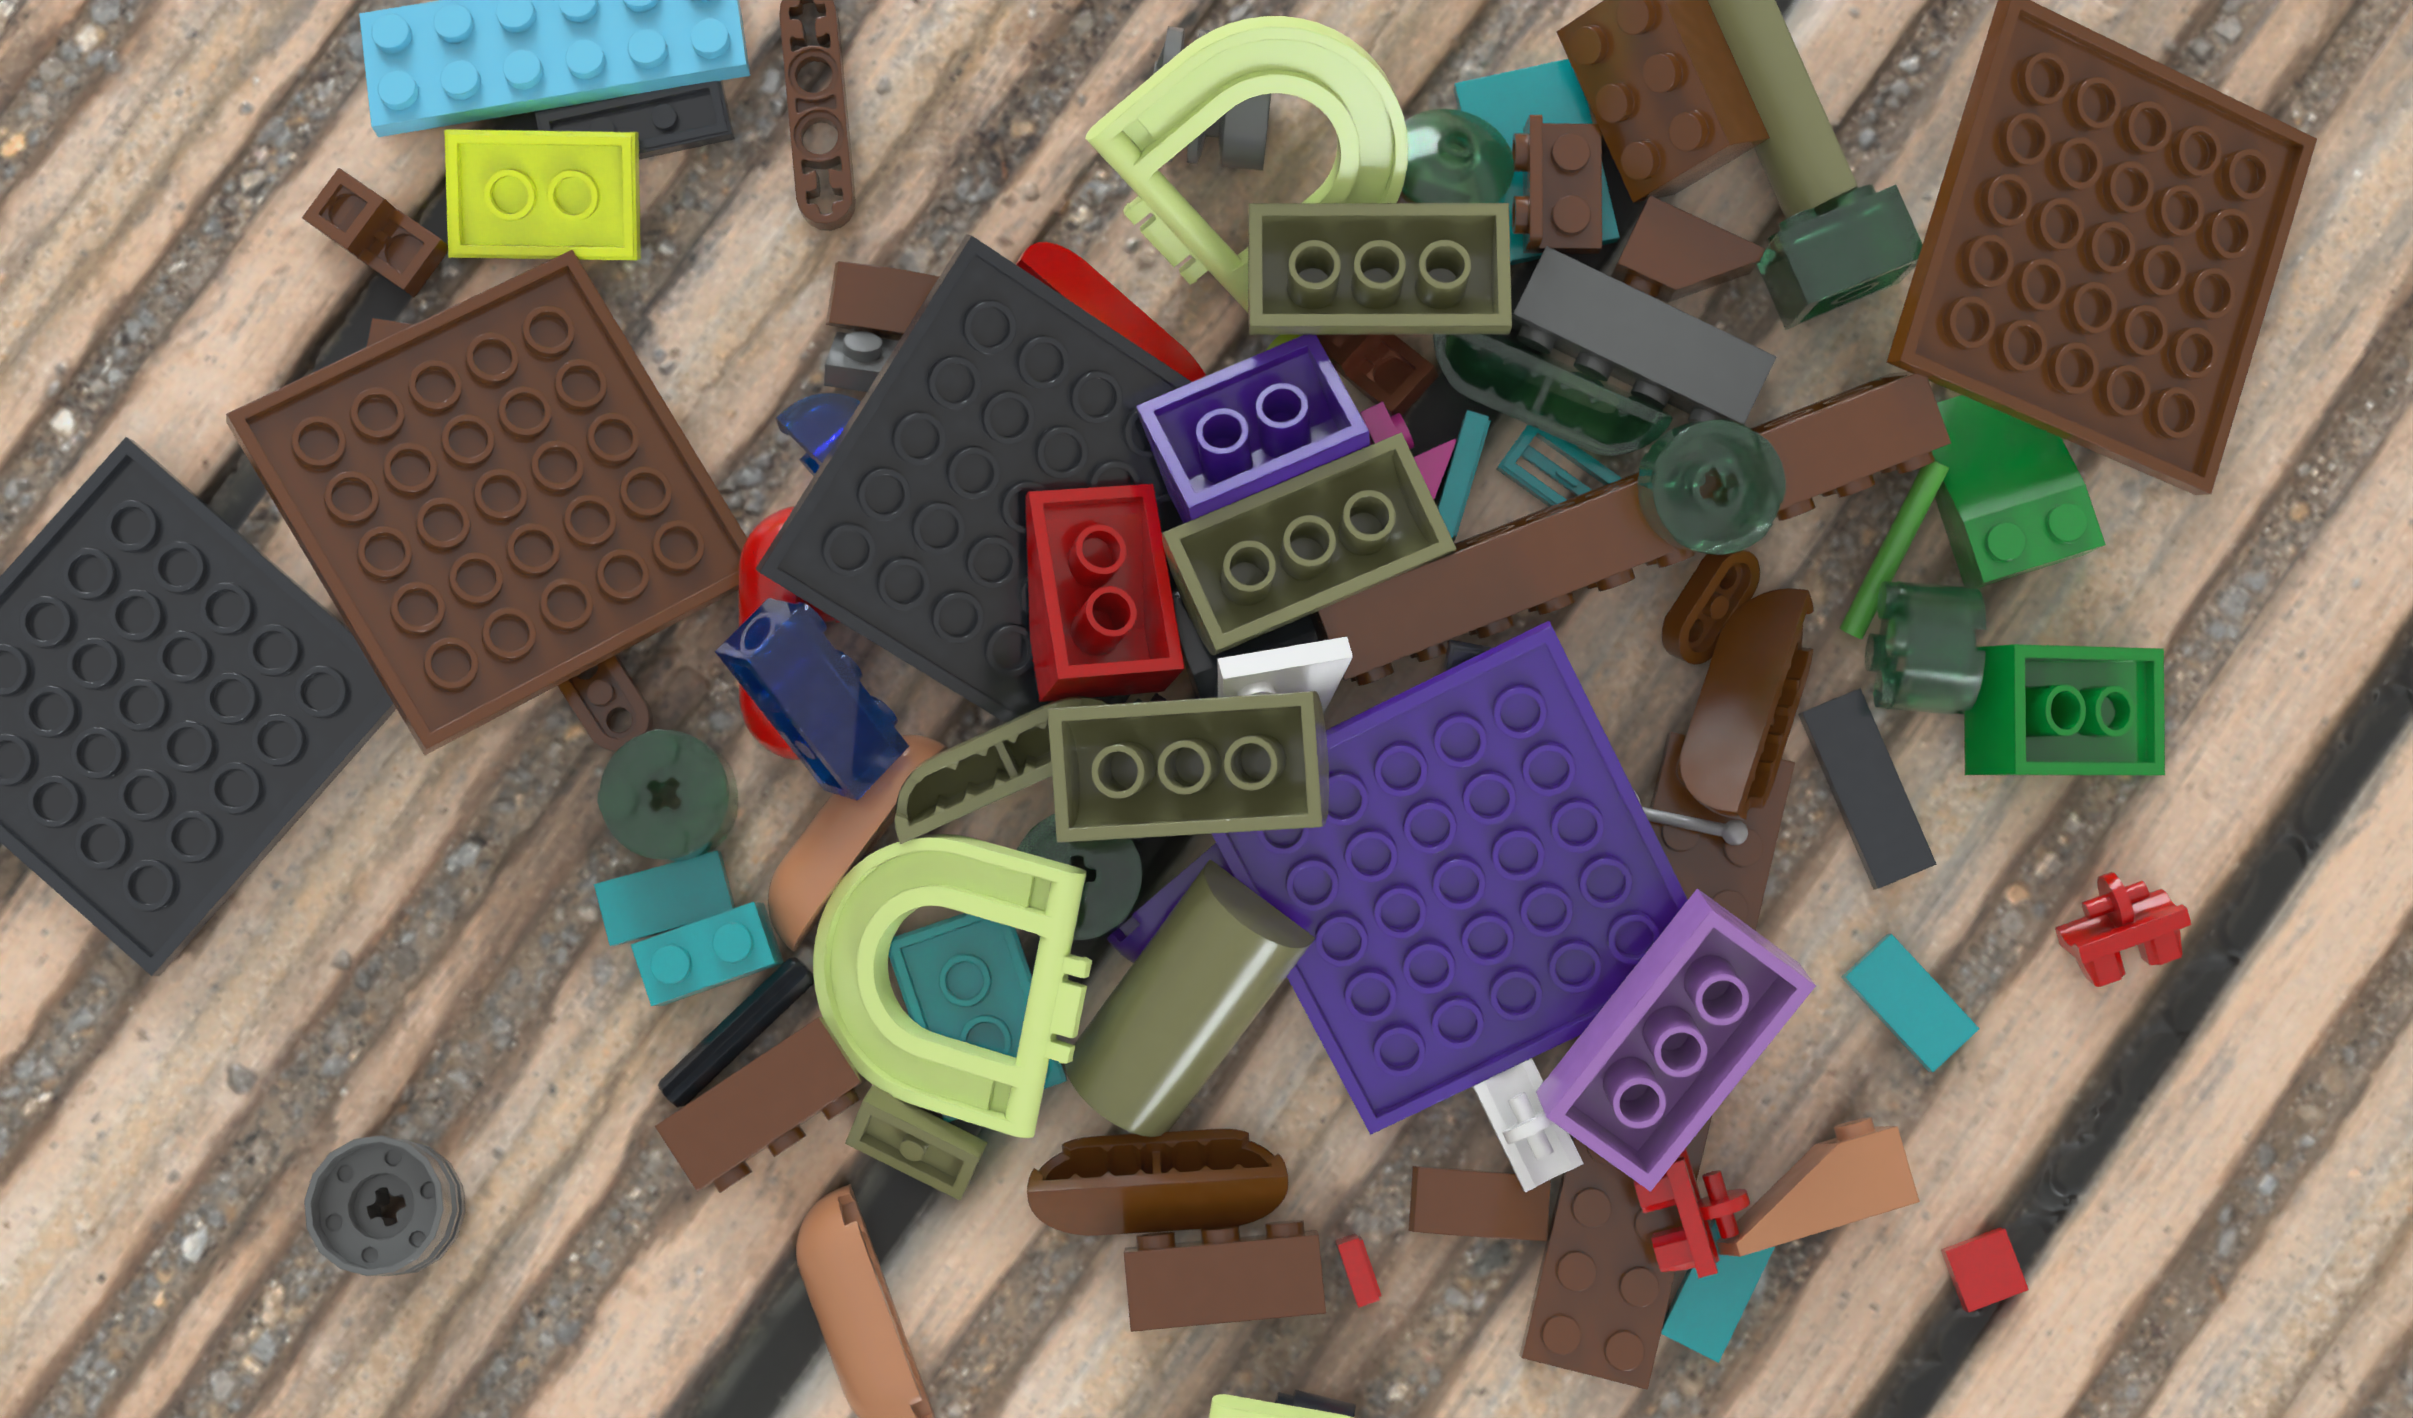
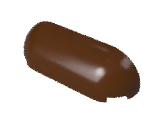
M1787 588L1760 594L1740 606L1727 620L1721 630L1680 754V772L1686 788L1700 804L1716 814L1747 820V811L1750 807L1763 809L1770 796L1813 657L1812 648L1802 647L1805 616L1814 612L1809 590Z
M1237 1129L1165 1132L1161 1136L1156 1137L1138 1134L1090 1136L1063 1143L1061 1153L1047 1161L1039 1171L1034 1168L1027 1184V1197L1032 1212L1040 1221L1056 1230L1075 1235L1098 1236L1241 1226L1264 1218L1283 1202L1288 1191V1173L1285 1162L1279 1153L1274 1156L1263 1146L1249 1141L1248 1132Z

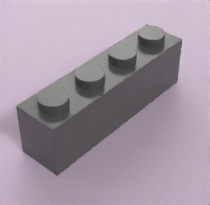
M1546 246L1512 315V329L1518 331L1516 338L1529 348L1545 354H1550L1554 348L1576 359L1573 366L1585 375L1600 381H1608L1609 377L1612 376L1632 386L1633 388L1630 393L1636 399L1659 409H1664L1668 403L1690 414L1688 422L1691 425L1714 436H1722L1724 431L1732 435L1736 434L1745 424L1776 359V356L1548 246Z

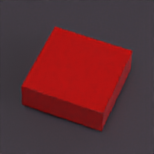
M1999 1227L1941 1249L1962 1308L1968 1313L2029 1290L2004 1228Z
M1355 1233L1335 1240L1358 1308L1380 1301L1379 1297L1382 1295L1361 1236H1357Z

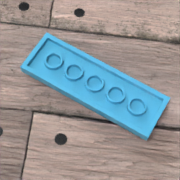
M438 0L359 13L371 127L378 137L750 76L740 0Z

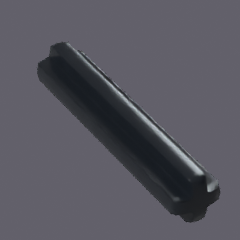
M796 957L786 960L659 1081L658 1087L661 1093L676 1107L687 1105L814 984L812 971Z

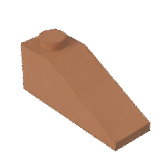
M1872 1117L1835 1126L1834 1130L1837 1138L1815 1144L1737 1221L1740 1232L1738 1235L1726 1239H1721L1720 1237L1716 1241L1719 1255L1741 1257L1920 1202L1898 1126L1874 1127Z

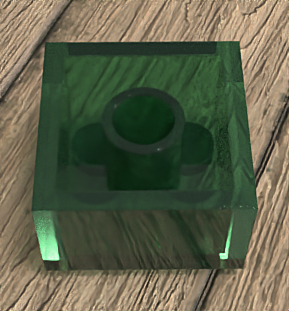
M1873 184L1865 185L1840 197L1837 200L1839 207L1817 217L1814 208L1790 216L1778 224L1780 231L1767 239L1769 245L1757 266L1785 330L1896 285L1916 267L1923 244L1897 185L1876 192Z

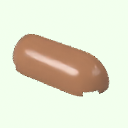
M898 735L874 744L856 761L780 862L770 882L768 891L770 919L780 939L793 952L797 950L821 918L830 896L843 877L855 865L866 858L895 819L897 798L907 777L922 762L947 750L948 747L925 736Z
M851 1184L838 1188L817 1201L805 1216L797 1236L796 1258L800 1275L845 1398L859 1418H936Z

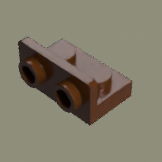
M1529 115L1523 128V133H1514L1512 140L1513 172H1523V196L1513 197V234H1523V253L1543 254L1546 246L1562 254H1599L1602 249L1601 130L1598 124L1543 123L1542 115Z

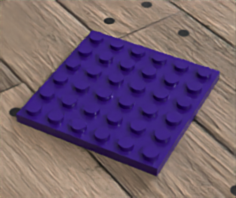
M1550 621L1540 624L1327 729L1329 808L1325 826L1212 833L1233 876L1315 937L1312 944L1287 975V978L1370 1135L1581 1035L1688 901Z

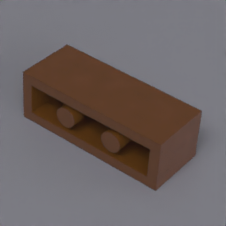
M818 1017L657 1124L655 1128L697 1192L714 1184L718 1192L722 1193L753 1172L746 1161L767 1147L773 1157H776L807 1136L800 1125L821 1111L829 1121L860 1101L861 1099L854 1089L867 1080L858 1073L823 1017Z
M1288 1220L1266 1223V1235L1240 1237L1239 1226L1202 1229L1201 1241L1176 1243L1175 1232L1137 1235V1247H1128L1124 1250L1131 1332L1326 1314L1320 1242L1317 1230L1305 1231L1304 1220Z

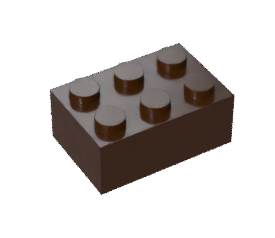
M1604 0L1556 31L1633 203L1648 200L1650 195L1655 198L1675 195L1770 138L1708 0Z

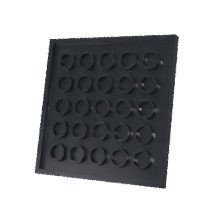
M966 234L771 543L756 570L1007 723L1053 702H1040L1030 643L1026 528L1027 493L1030 491L1153 484L1161 532L1163 533L1184 524L1169 496L1138 416L1136 406L1187 385L1191 381L974 236ZM1166 558L1171 589H1174L1176 584ZM1131 694L1093 698L1100 699L1109 704L1126 703Z
M125 437L0 576V842L151 976H160L396 710V707L345 624L134 440Z

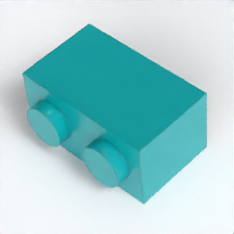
M751 902L631 944L651 1006H665L784 963L765 905L759 902Z

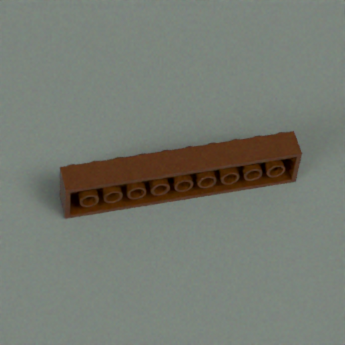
M1910 372L1890 373L1633 473L1610 484H1605L1561 503L1546 507L1454 543L1456 546L1455 553L1410 570L1310 614L1319 641L1342 637L1348 638L1353 658L1342 679H1351V682L1357 681L1358 686L1366 685L1393 674L1394 669L1391 662L1406 656H1410L1411 659L1417 658L1418 662H1424L1446 654L1449 640L1469 632V635L1477 634L1478 638L1481 639L1505 631L1515 626L1512 615L1528 609V612L1538 611L1539 615H1543L1564 608L1575 602L1572 591L1587 586V589L1597 587L1599 591H1605L1625 584L1636 578L1632 568L1645 563L1646 566L1658 564L1659 568H1663L1684 561L1696 555L1692 544L1703 540L1705 543L1717 540L1719 544H1725L1745 537L1756 531L1752 521L1761 517L1764 520L1777 517L1779 521H1783L1804 514L1816 508L1812 497L1822 494V497L1837 494L1839 498L1845 497L1875 485L1872 474L1880 471L1881 474L1897 470L1898 474H1903L1924 467L1935 461L1933 450L1948 445L1951 441L1928 378Z

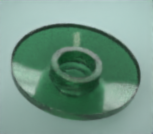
M1454 109L1428 110L1416 114L1405 121L1408 137V166L1402 192L1413 202L1499 203L1510 188L1514 176V159L1507 141L1491 124L1478 116Z

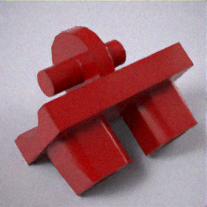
M2109 872L2099 876L2097 879L2099 896L2082 902L2085 917L2055 927L2059 944L2076 958L2085 978L2096 987H2102L2121 980L2126 974L2120 951L2138 945L2141 959L2149 965H2162L2181 958L2183 954L2180 929L2192 924L2187 907L2183 904L2176 906L2163 889L2149 893L2144 881L2124 887L2120 878L2115 873Z
M1687 1148L1684 1149L1651 1192L1635 1180L1634 1186L1643 1213L1677 1205L1683 1226L1652 1234L1653 1249L1660 1271H1682L1696 1268L1698 1278L1717 1274L1718 1268L1716 1263L1720 1261L1708 1220L1715 1219L1721 1239L1734 1237L1740 1233L1734 1213L1748 1207L1750 1200L1745 1189H1726L1721 1170L1711 1171L1702 1175L1708 1196L1702 1198Z

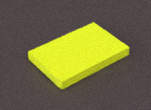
M444 130L448 258L553 259L573 250L578 260L641 259L638 132Z

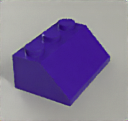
M1316 335L1299 336L1136 406L1138 416L1169 496L1183 523H1187L1370 446L1369 430Z

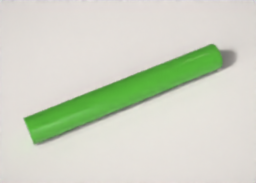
M1934 461L1920 468L1839 628L1842 631L1856 638L1863 639L1949 470V467Z

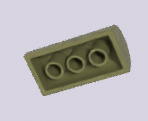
M1708 0L1770 137L1754 147L1789 227L1800 228L1811 225L1862 204L1856 180L1776 1Z
M1249 203V335L1510 334L1512 328L1509 203Z
M1402 432L1162 533L1165 555L1178 592L1197 633L1212 655L1224 652L1456 551V546Z
M1316 691L1047 709L1057 843L1323 827L1326 824L1329 808L1328 747L1323 709Z
M1210 859L1075 1042L1073 1060L1067 1064L1065 1063V1069L1073 1087L1096 1112L1129 1132L1149 1137L1161 1136L1163 1133L1169 1132L1312 944L1315 937Z

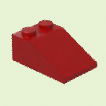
M1140 484L1028 492L1026 495L1030 643L1040 702L1056 701L1072 696L1093 698L1164 692L1185 668L1162 542L1154 485Z

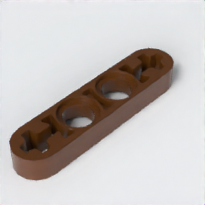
M782 0L779 17L796 200L800 212L811 226L819 230L832 231L841 228L850 221L855 212L856 204L839 17L833 0ZM814 3L818 13H826V16L818 17L815 20L816 38L819 46H807L806 32L801 21L793 19V16L803 14V4ZM829 42L831 44L830 48L822 47V45H825ZM795 45L803 47L794 51ZM811 62H822L832 70V80L829 86L817 93H810L801 89L797 82L801 68ZM820 122L834 126L838 132V140L832 150L824 154H814L804 147L803 137L810 126ZM839 164H842L841 171L829 169ZM806 167L828 169L829 183L834 194L843 196V200L833 203L832 213L822 214L817 204L810 203V199L820 196V180L816 170L805 174Z

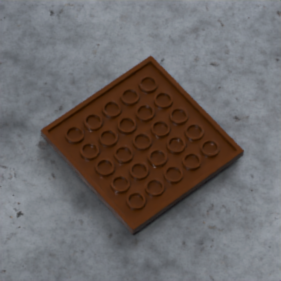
M1998 0L1886 363L1912 374L1927 377L1929 381L2189 493L2194 495L2212 494L2317 138L2031 0Z
M573 250L226 414V423L424 756L739 590V560L747 537Z

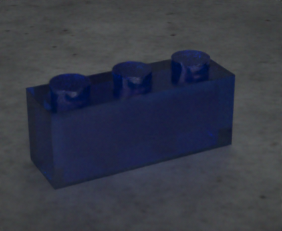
M768 598L715 653L823 790L858 801L909 747L894 727L898 723V719L884 702L871 696L859 680L863 677L859 666L844 652L832 646L823 634L827 630V626L815 610L803 602L794 604Z

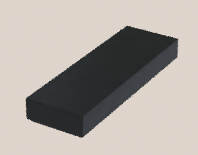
M723 80L627 95L535 113L539 131L638 132L639 160L735 139Z
M1861 688L1799 713L1800 720L1873 889L1882 888L1937 865Z

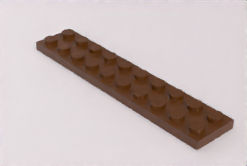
M1670 732L1667 734L1650 808L1723 824L1730 820H1739L1746 825L1748 836L1742 844L1734 846L1726 843L1722 836L1650 822L1687 899L1698 888L1756 931L1795 762L1781 759L1770 796L1763 809L1750 807L1747 811V820L1724 817L1700 804L1686 788L1680 772V754L1686 735ZM1712 1116L1686 1147L1696 1181ZM1571 1136L1584 1164L1562 1174L1519 1356L1523 1359L1648 1390L1676 1272L1660 1271L1651 1238L1653 1233L1683 1226L1677 1205L1643 1213L1635 1190L1634 1180Z

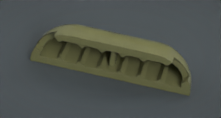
M1087 696L1061 698L922 762L907 777L897 798L895 829L900 844L1052 776L1047 709L1108 705L1109 703Z

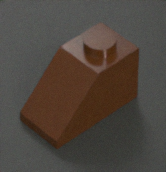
M1650 195L1639 214L1610 277L1668 303L1750 274L1761 260L1765 248Z

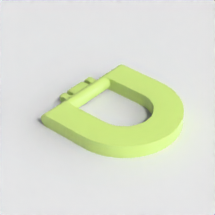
M1286 16L1249 18L1227 24L1205 34L1178 53L1094 124L1085 137L1092 147L1138 195V197L1132 202L1127 203L1124 207V215L1135 225L1149 213H1152L1153 216L1140 226V231L1173 267L1189 255L1192 256L1190 260L1179 268L1181 276L1191 285L1209 271L1247 313L1248 247L1237 255L1158 170L1234 106L1249 98L1270 93L1289 94L1309 101L1329 118L1336 130L1337 152L1330 174L1324 183L1302 203H1397L1404 185L1408 166V137L1404 116L1394 89L1383 70L1361 46L1335 29L1302 18Z
M952 834L924 835L903 844L896 842L875 851L855 865L835 888L822 913L814 944L813 977L822 1017L858 1073L875 1087L909 1104L1020 1138L1034 1137L1049 1059L1066 1064L1073 1060L1075 1045L1057 1040L1056 1034L1068 1038L1077 1037L1086 995V985L1068 979V974L1080 978L1089 977L1092 960L1087 957L1083 958L1070 954L1086 871L1075 866L979 839ZM923 906L945 907L1040 936L1016 1058L931 1032L914 1022L902 1009L891 987L888 957L891 942L897 929L915 910Z

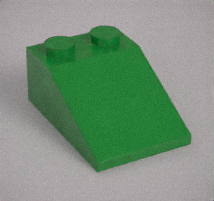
M1963 395L1937 403L1951 443L1932 451L1935 461L1949 467L1935 496V500L1966 592L2086 555L2106 545L2086 484L2061 437Z
M2023 644L1964 648L1965 775H2165L2164 648Z

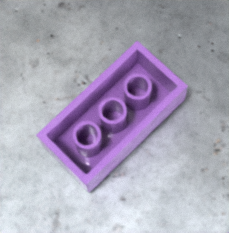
M1697 888L1538 1088L1536 1093L1544 1113L1549 1120L1651 1192L1816 985L1800 963Z

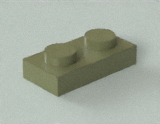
M873 1085L861 1103L845 1144L958 1200H961L988 1143L912 1104L894 1098L889 1093Z

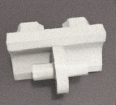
M1532 1058L1472 1086L1524 1192L1584 1164L1569 1133L1549 1120L1544 1113L1536 1093L1543 1080Z

